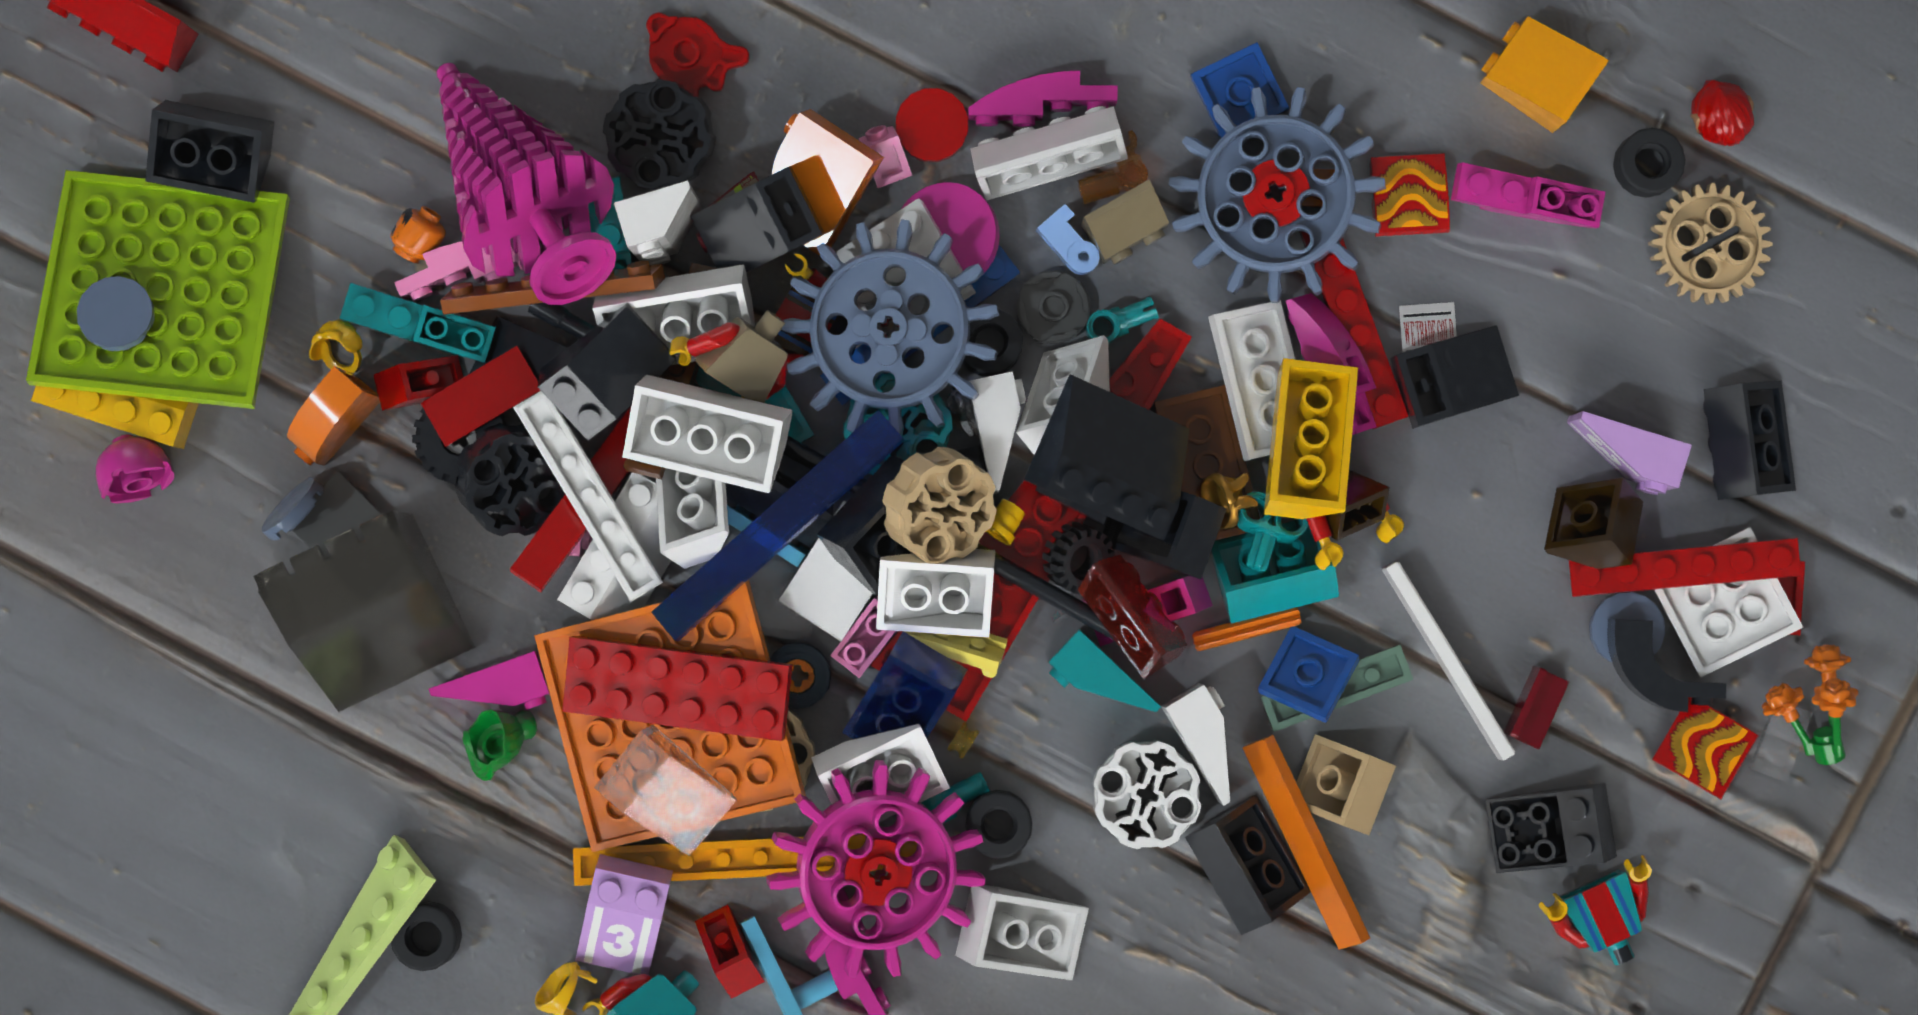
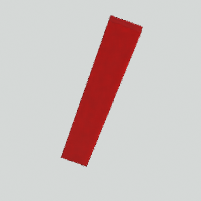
M631 407L590 460L611 497L630 473L624 468L626 458L622 456ZM566 494L510 568L511 573L540 593L587 532L586 527Z

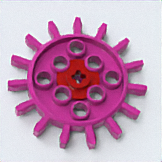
M875 760L872 771V790L852 794L848 779L837 768L831 771L832 783L838 791L840 800L830 805L824 811H821L811 799L799 793L795 798L801 812L814 821L804 838H797L783 832L773 833L772 840L776 846L786 851L796 852L798 857L796 871L767 875V885L772 890L798 887L803 900L800 905L787 910L777 919L783 930L786 931L796 927L808 918H813L821 928L805 950L808 958L813 962H816L824 954L829 944L835 939L849 945L844 967L848 977L856 978L861 967L865 949H884V962L893 977L901 976V960L898 955V946L917 938L923 950L936 960L941 956L936 940L927 930L941 915L945 916L953 923L967 928L970 925L971 920L961 908L951 905L949 901L955 885L969 887L985 886L986 878L975 870L957 869L955 853L979 845L983 842V838L977 829L964 831L950 837L942 825L964 804L955 792L946 797L932 811L919 802L930 779V775L924 769L918 768L910 781L905 794L887 790L889 779L887 765L883 760ZM887 811L897 813V818L893 825L889 827L879 826V819L883 813ZM857 833L866 835V840L862 847L858 849L848 848V840L852 835ZM905 842H917V849L914 854L908 857L900 856V848ZM826 855L835 857V862L831 869L827 871L816 869L817 862L821 857ZM879 864L883 865V870H877ZM870 870H876L875 875L872 876ZM929 870L937 871V879L932 885H920L921 876ZM843 886H855V894L851 899L846 901L837 899L838 891ZM899 892L907 894L906 902L901 907L892 908L889 906L890 898L894 894ZM868 914L876 916V922L873 927L867 930L858 928L859 920L863 916Z

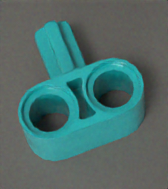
M1251 492L1247 495L1252 496L1258 502L1256 507L1261 512V519L1255 520L1250 518L1244 508L1238 511L1239 521L1237 526L1239 529L1254 535L1246 566L1254 571L1265 572L1268 569L1275 542L1281 544L1293 543L1306 531L1308 522L1306 519L1292 518L1297 526L1296 531L1291 532L1284 529L1280 516L1264 515L1266 494Z

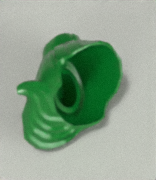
M486 710L478 715L469 730L463 732V744L471 768L477 778L483 781L492 780L497 770L506 766L518 755L524 740L532 739L536 735L537 723L530 711L520 710L513 716L504 711Z

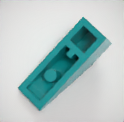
M1077 630L1048 661L1053 667L1048 673L1064 688L1070 683L1077 689L1153 712H1157L1161 708L1156 701L1080 630Z

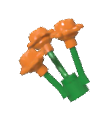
M1827 644L1815 646L1812 656L1806 658L1804 664L1821 672L1822 684L1821 686L1814 687L1815 695L1812 697V703L1819 705L1822 711H1828L1829 726L1816 729L1813 732L1814 737L1812 739L1808 737L1798 720L1800 715L1796 710L1798 703L1805 697L1801 687L1791 688L1786 683H1782L1780 686H1773L1765 695L1767 701L1762 704L1764 716L1782 715L1787 723L1792 724L1803 743L1805 755H1815L1816 762L1821 765H1832L1845 759L1846 754L1841 736V716H1843L1847 707L1856 706L1855 698L1858 695V689L1851 688L1850 683L1839 680L1836 675L1837 670L1846 663L1851 662V657L1841 654L1839 646Z

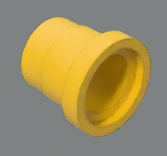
M1002 499L998 506L995 507L997 511L992 527L985 532L1006 545H1011L1015 539L1013 534L1020 525L1025 513L1014 503Z

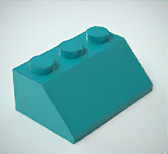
M1295 521L1282 524L1284 529L1291 532L1296 531ZM1309 525L1306 531L1293 543L1281 544L1275 542L1269 566L1265 572L1254 571L1246 566L1254 537L1253 534L1244 533L1214 542L1211 555L1222 599L1231 624L1339 597L1336 567L1330 562V565L1325 570H1321L1315 563V556L1322 548L1319 542L1314 541Z

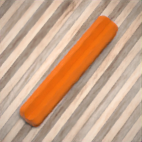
M1298 607L1232 624L1230 622L1199 630L1192 634L1195 649L1203 651L1301 624V615Z

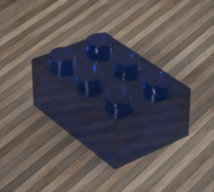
M902 631L853 711L842 733L852 739H857L920 724L927 739L956 694L968 669Z

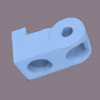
M1064 204L1037 227L1036 232L1070 271L1077 275H1087L1098 265L1100 259L1099 251L1091 242L1083 241L1068 223L1075 214Z

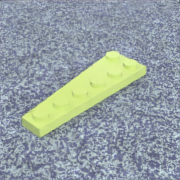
M393 835L387 846L379 852L374 869L289 1015H337L435 883L436 878L405 839Z

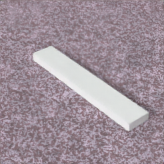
M542 391L514 406V410L630 602L663 583L559 409Z
M1392 562L1382 568L1386 578L1497 759L1504 761L1515 754L1514 748L1400 562Z

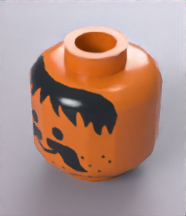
M422 206L420 210L406 209L390 234L394 244L393 250L399 256L412 263L418 264L420 260L425 261L422 254L439 248L446 236V230L439 222L441 216L426 206Z

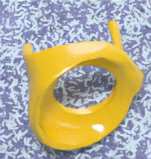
M577 962L565 963L554 970L535 996L536 1008L554 1015H577L576 1012L568 1009L567 1006L575 991L578 976L595 984L598 980L591 976V972L580 969ZM570 975L569 979L561 989L563 982Z

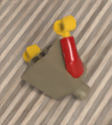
M769 310L764 313L755 327L737 317L731 322L722 324L691 339L678 336L671 342L669 354L680 353L678 361L680 365L687 366L691 361V357H696L695 361L705 373L740 394L742 398L764 403L765 400L780 391L786 384V359L788 353L774 340L785 325V322Z

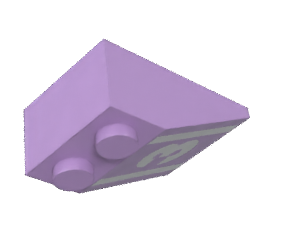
M1584 411L1569 416L1567 423L1626 480L1637 483L1636 490L1658 495V493L1666 494V490L1679 488L1691 444Z
M600 854L594 872L575 961L637 975H649L673 870Z

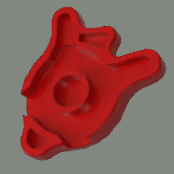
M658 12L652 14L646 22V28L650 35L649 62L654 73L660 80L682 84L685 89L696 97H699V90L702 87H708L713 92H720L724 88L728 71L744 67L749 62L750 54L745 47L730 45L724 42L710 25L697 17L668 16Z

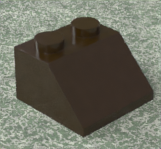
M1624 478L1557 487L1544 550L1548 554L1597 569L1631 565L1643 501Z

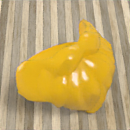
M340 319L328 321L312 337L309 358L314 361L323 359L330 370L335 366L353 374L361 366L362 355L360 350L362 349V339L350 322ZM329 339L337 340L348 352L354 354L352 365L340 364L334 358Z

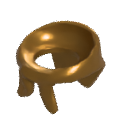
M1212 473L1199 486V497L1227 509L1220 529L1235 527L1239 521V510L1245 508L1247 512L1251 507L1258 506V502L1252 496L1243 495L1242 489L1249 479L1247 473H1243L1238 478Z

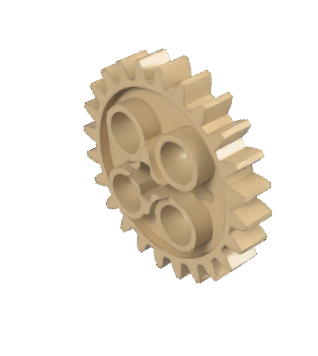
M1715 183L1707 185L1704 193L1698 184L1692 187V197L1683 190L1678 193L1680 203L1673 199L1666 202L1670 213L1666 211L1657 213L1656 216L1663 222V225L1659 224L1651 227L1650 230L1658 234L1659 238L1648 242V245L1659 248V253L1650 257V260L1662 262L1663 266L1655 273L1656 275L1668 273L1670 277L1667 279L1665 286L1669 287L1677 283L1679 285L1677 290L1678 297L1684 295L1687 291H1691L1690 300L1694 303L1704 294L1706 305H1710L1714 302L1715 295L1717 294L1720 302L1725 303L1729 301V291L1738 298L1743 295L1741 285L1748 289L1755 286L1751 275L1756 277L1764 275L1765 272L1758 266V263L1770 261L1771 258L1763 254L1762 249L1773 246V243L1762 240V235L1769 232L1771 228L1759 226L1758 222L1765 217V213L1753 215L1751 211L1755 207L1756 201L1754 200L1744 205L1742 203L1743 191L1731 197L1729 185L1724 186L1717 193ZM1712 210H1718L1724 215L1725 224L1723 228H1717L1711 223L1710 213ZM1735 226L1739 228L1737 234L1718 243L1713 248L1698 254L1686 262L1682 260V255L1706 243L1709 239ZM1680 227L1686 228L1692 233L1693 242L1690 246H1685L1678 240L1677 232ZM1730 242H1736L1742 247L1743 257L1740 261L1731 258L1729 255L1728 246ZM1698 260H1704L1710 265L1711 274L1708 279L1702 278L1697 274L1695 268Z

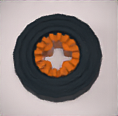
M799 642L787 644L776 650L770 657L772 662L793 664L792 671H794L795 665H801L802 671L809 674L808 679L802 680L800 687L795 686L794 680H791L788 708L802 709L811 707L820 701L828 691L831 681L829 662L823 653L812 645Z

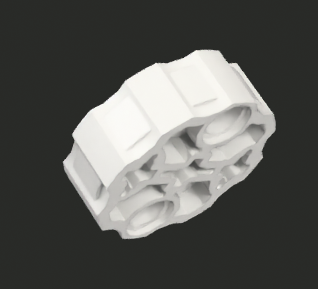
M1153 740L1152 742L1129 741L1114 748L1113 753L1102 765L1098 766L1092 781L1095 803L1093 809L1102 827L1107 828L1111 834L1118 838L1121 844L1135 849H1140L1141 847L1164 848L1179 841L1180 836L1187 828L1196 822L1201 809L1199 801L1200 778L1193 764L1179 754L1175 747L1158 740ZM1160 749H1165L1164 756L1172 761L1173 765L1161 764L1158 769H1154V762L1146 757L1145 753L1158 754ZM1138 757H1140L1141 762L1146 767L1141 782L1136 781L1140 772V767L1136 762ZM1116 771L1121 776V786L1112 792L1104 790L1101 785V778L1106 772ZM1176 771L1177 775L1167 778L1163 790H1159L1163 776ZM1154 775L1151 791L1156 794V798L1154 800L1148 799L1139 813L1142 804L1137 790L1139 788L1145 789ZM1130 797L1134 799L1129 814L1116 818V813L1126 810ZM1179 797H1187L1191 801V811L1185 817H1176L1172 813V803ZM1152 806L1156 807L1152 817L1157 827L1155 831L1147 822ZM1135 819L1139 820L1140 828L1148 834H1135L1133 839H1129V833L1119 824L1132 825Z

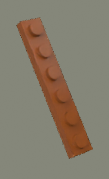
M637 261L628 264L627 268H613L607 280L594 292L583 298L656 289L665 279L663 265H649V261ZM530 275L522 277L521 281L508 282L507 278H497L486 282V285L474 287L472 282L453 285L451 291L440 300L443 315L544 302L538 300L529 283Z

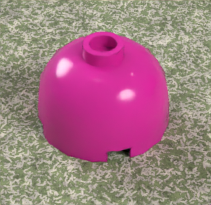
M131 434L121 435L115 438L112 444L106 447L97 459L95 472L97 486L101 497L105 499L106 496H109L111 503H131L151 497L150 489L160 484L161 490H164L174 480V471L166 452L154 440L134 437Z

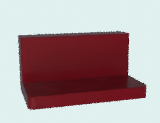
M1533 666L1506 725L1504 734L1539 750L1569 681L1547 672L1542 667Z

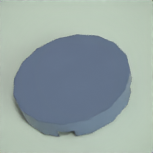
M121 276L103 278L91 284L81 295L77 306V323L86 339L92 344L94 343L96 346L108 351L128 350L140 344L155 320L154 304L145 288L136 281Z
M309 477L301 482L273 509L262 526V532L270 540H279L281 535L278 532L280 530H283L285 533L292 531L315 507L317 500L313 496L315 493L319 496L323 494V485L314 477Z
M1634 592L1615 593L1603 599L1591 616L1589 623L1590 640L1596 652L1609 662L1612 661L1608 649V619L1653 620V654L1655 655L1661 648L1665 636L1664 618L1658 606L1646 596Z

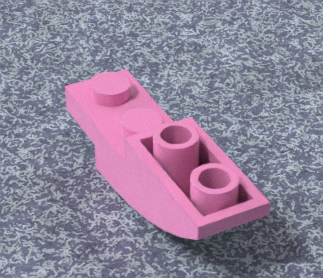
M461 241L423 253L422 255L428 268L394 282L400 297L405 300L411 298L413 302H417L433 294L432 288L445 283L447 287L465 281L467 279L465 273L470 271L474 280L478 283L488 282L497 278H507V276L496 275L491 265L490 255H486L483 248L485 273L473 267L463 249ZM539 242V245H540V253L542 254V253H543V245H541V243ZM511 247L514 268L519 266L520 270H523L520 265L519 252L515 254Z
M875 596L845 635L842 642L838 644L830 655L858 678L863 675L896 632L876 630L878 596Z

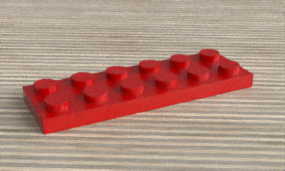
M571 636L569 637L562 712L783 741L786 735L793 664Z

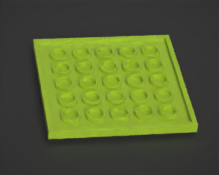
M66 170L27 371V383L33 386L255 409L290 202L288 194L259 191L257 201L252 203L146 182L144 178ZM121 276L132 279L145 288L154 304L155 320L140 344L128 350L108 351L96 346L94 343L92 344L86 339L77 323V306L81 295L91 284L103 278Z

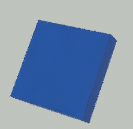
M1258 42L1190 75L1220 139L1226 132L1215 121L1212 107L1216 104L1228 111L1232 122L1236 126L1254 119L1256 114L1251 102L1252 88H1261L1267 100L1268 116L1280 115L1290 109Z
M1295 626L1290 627L1258 687L1259 693L1327 723L1359 662V655Z

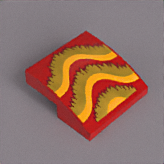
M1445 153L1370 158V176L1385 178L1386 189L1373 193V218L1381 223L1380 231L1375 233V237L1449 233L1450 213Z
M1688 697V712H1679L1652 760L1686 779L1689 783L1722 800L1759 736L1708 705H1692L1691 697Z

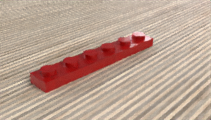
M1299 231L1306 248L1310 243V236L1304 231ZM1342 238V240L1340 241V244H1341L1344 248H1346L1344 239ZM1329 253L1315 263L1314 268L1322 280V295L1326 306L1351 335L1375 383V389L1365 392L1376 427L1372 428L1374 430L1407 418L1409 415L1356 272L1343 266L1334 254Z
M1798 538L1634 553L1631 565L1602 569L1569 560L1572 597L1802 576Z

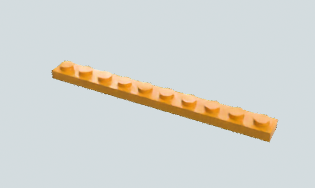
M862 833L852 835L848 840V848L858 849L862 847L865 843L866 835ZM772 838L620 845L592 852L591 847H574V886L592 885L600 854L673 870L671 881L766 877L778 872L796 871L798 853L781 849L774 844ZM905 842L900 848V856L908 857L914 854L917 849V842ZM830 855L821 857L817 862L816 869L819 871L831 869L834 865L835 857ZM879 864L877 870H883V865Z

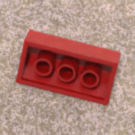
M47 0L49 1L47 9L65 19L71 13L81 19L78 25L98 37L102 31L114 37L111 42L112 45L130 55L134 49L145 54L146 57L143 62L161 72H164L166 67L178 72L199 35L183 21L145 0Z

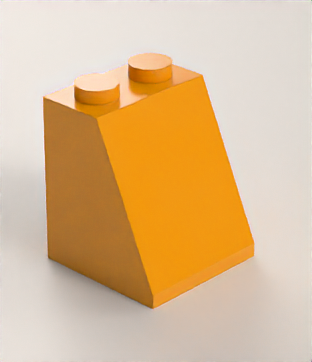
M1528 16L1521 24L1514 21L1502 38L1507 45L1500 55L1493 52L1485 62L1481 70L1486 75L1480 83L1554 133L1567 122L1609 60Z

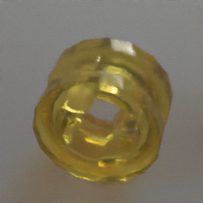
M963 722L947 750L950 752L956 750L959 753L958 757L963 759L980 731L968 729V723Z

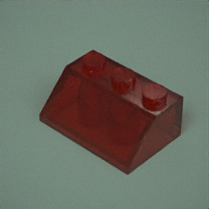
M1121 555L1099 560L1091 566L1079 586L1078 592L1141 677L1145 680L1178 658L1188 645L1185 642V635L1182 629L1175 622H1170L1164 614L1158 597L1154 593L1148 592L1141 583L1140 575L1134 565L1130 562L1126 563Z

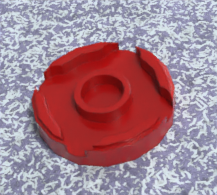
M924 88L910 94L900 105L896 115V132L902 148L911 156L923 162H941L953 157L963 146L968 135V115L963 103L952 93L940 88Z

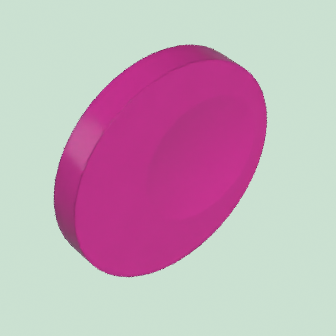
M943 182L919 190L906 201L902 208L918 198L924 202L942 235L945 233L952 238L953 242L950 249L963 271L977 263L984 273L988 270L998 250L1000 230L994 210L980 194L962 184Z

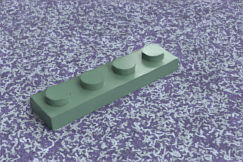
M1396 645L1359 659L1334 709L1414 680L1401 645ZM1260 696L1273 732L1313 718L1269 697Z

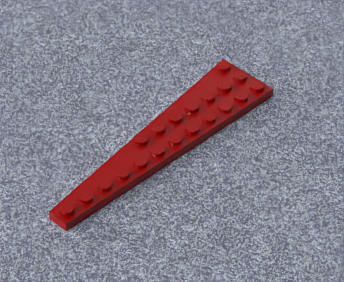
M1160 318L1110 377V392L1150 410L1192 336ZM1024 480L1008 499V501L1017 505L1025 513L1020 525L1013 534L1015 539L1011 545H1006L996 540L986 532L980 538L979 543L991 550H995L999 555L1049 582L1050 579L1047 577L1049 573L1044 571L1043 565L1049 562L1042 559L1043 552H1050V549L1045 547L1047 540L1053 543L1055 538L1051 534L1055 530L1063 533L1062 525L1068 524L1072 526V522L1083 524L1086 517L1035 491L1037 486ZM994 573L990 634L1008 639L1003 660L1039 598ZM898 631L870 666L967 722L992 678L986 677L980 668L900 643L902 631Z

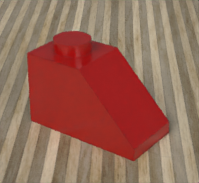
M458 355L397 364L374 374L373 377L381 408L384 411L420 404L462 379L463 373Z
M728 904L695 921L714 974L731 999L765 982L757 960Z

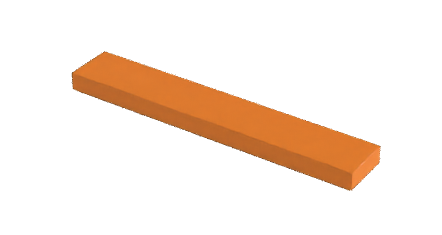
M1274 735L1242 747L1338 950L1364 943L1370 939V935Z

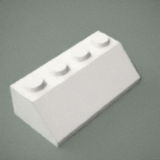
M1104 106L1094 107L1087 110L1085 115L1076 118L1060 117L1052 120L1048 126L1038 129L1033 127L1017 130L1011 137L1001 140L998 138L985 139L978 143L977 147L970 148L976 178L986 201L1128 159L1114 106L1110 108Z
M688 180L614 203L627 247L639 261H649V265L665 264L671 261L670 255L678 253L694 223L691 215L699 212L702 208L701 202Z
M744 264L666 277L653 290L595 296L593 305L596 323L599 325L628 303L669 349L672 340L678 336L691 339L722 324L731 322L737 317L755 327L752 297ZM675 353L676 361L672 365L679 364L680 353ZM692 356L690 362L695 361L696 357Z
M646 375L635 385L622 457L770 493L786 447L793 410Z
M666 468L662 480L656 478L660 553L684 569L717 558L729 534L726 483Z
M631 473L615 503L658 575L662 578L672 560L660 553L656 483L641 474ZM592 540L557 600L587 618L594 620L644 607L655 588L630 602L594 540Z

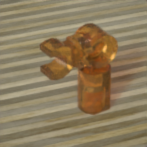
M1133 130L1128 131L1130 144L1125 147L1128 159L1117 162L1119 172L1114 173L1113 170L1077 180L1084 204L1118 195L1122 189L1129 191L1148 180V170L1143 164L1140 154L1135 153L1137 137Z

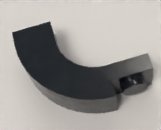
M1608 619L1607 638L1611 661L1624 684L1639 698L1659 708L1688 712V697H1691L1692 705H1714V698H1726V683L1679 681L1670 677L1660 668L1652 648L1653 620Z

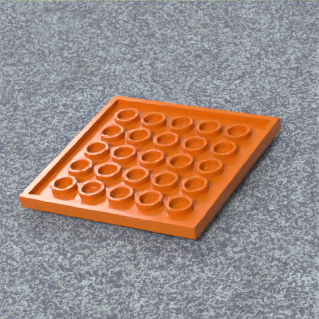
M749 580L534 635L592 852L796 803L795 798L799 793L806 797L787 725L785 739L783 741L562 712L569 637L571 636L770 661Z

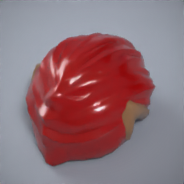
M1706 80L1702 89L1692 100L1690 116L1694 121L1697 133L1704 140L1723 146H1734L1743 141L1754 126V104L1751 97L1740 86L1728 82Z

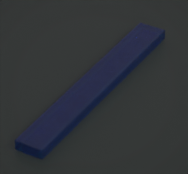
M878 410L651 613L675 641H680L903 443L905 439Z

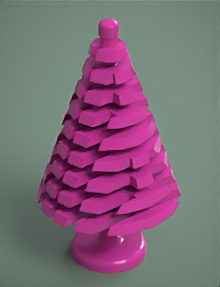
M450 62L444 63L437 69L436 76L442 84L439 95L443 106L442 114L445 122L446 139L448 141V153L451 159L450 166L460 230L462 232L463 249L472 266L485 273L483 248L486 255H490L491 265L497 276H515L512 247L515 254L519 252L520 265L524 273H531L529 283L538 300L548 305H564L580 300L594 292L607 280L615 267L616 252L611 242L606 237L596 232H591L588 204L594 201L595 214L600 224H602L611 208L614 183L607 167L582 149H580V152L575 151L569 142H564V138L561 135L555 134V131L544 127L541 122L526 114L516 105H514L513 109L512 104L506 99H498L495 91L485 84H480L477 79L468 73H460L455 64ZM562 225L564 229L569 227V236L564 235ZM539 242L541 243V245L543 244V253H542V254L540 253V245H539Z

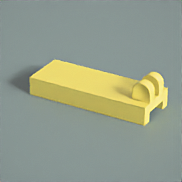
M902 631L900 639L902 644L980 668L982 673L989 678L996 676L1008 641L1006 638L989 634V637L904 631Z

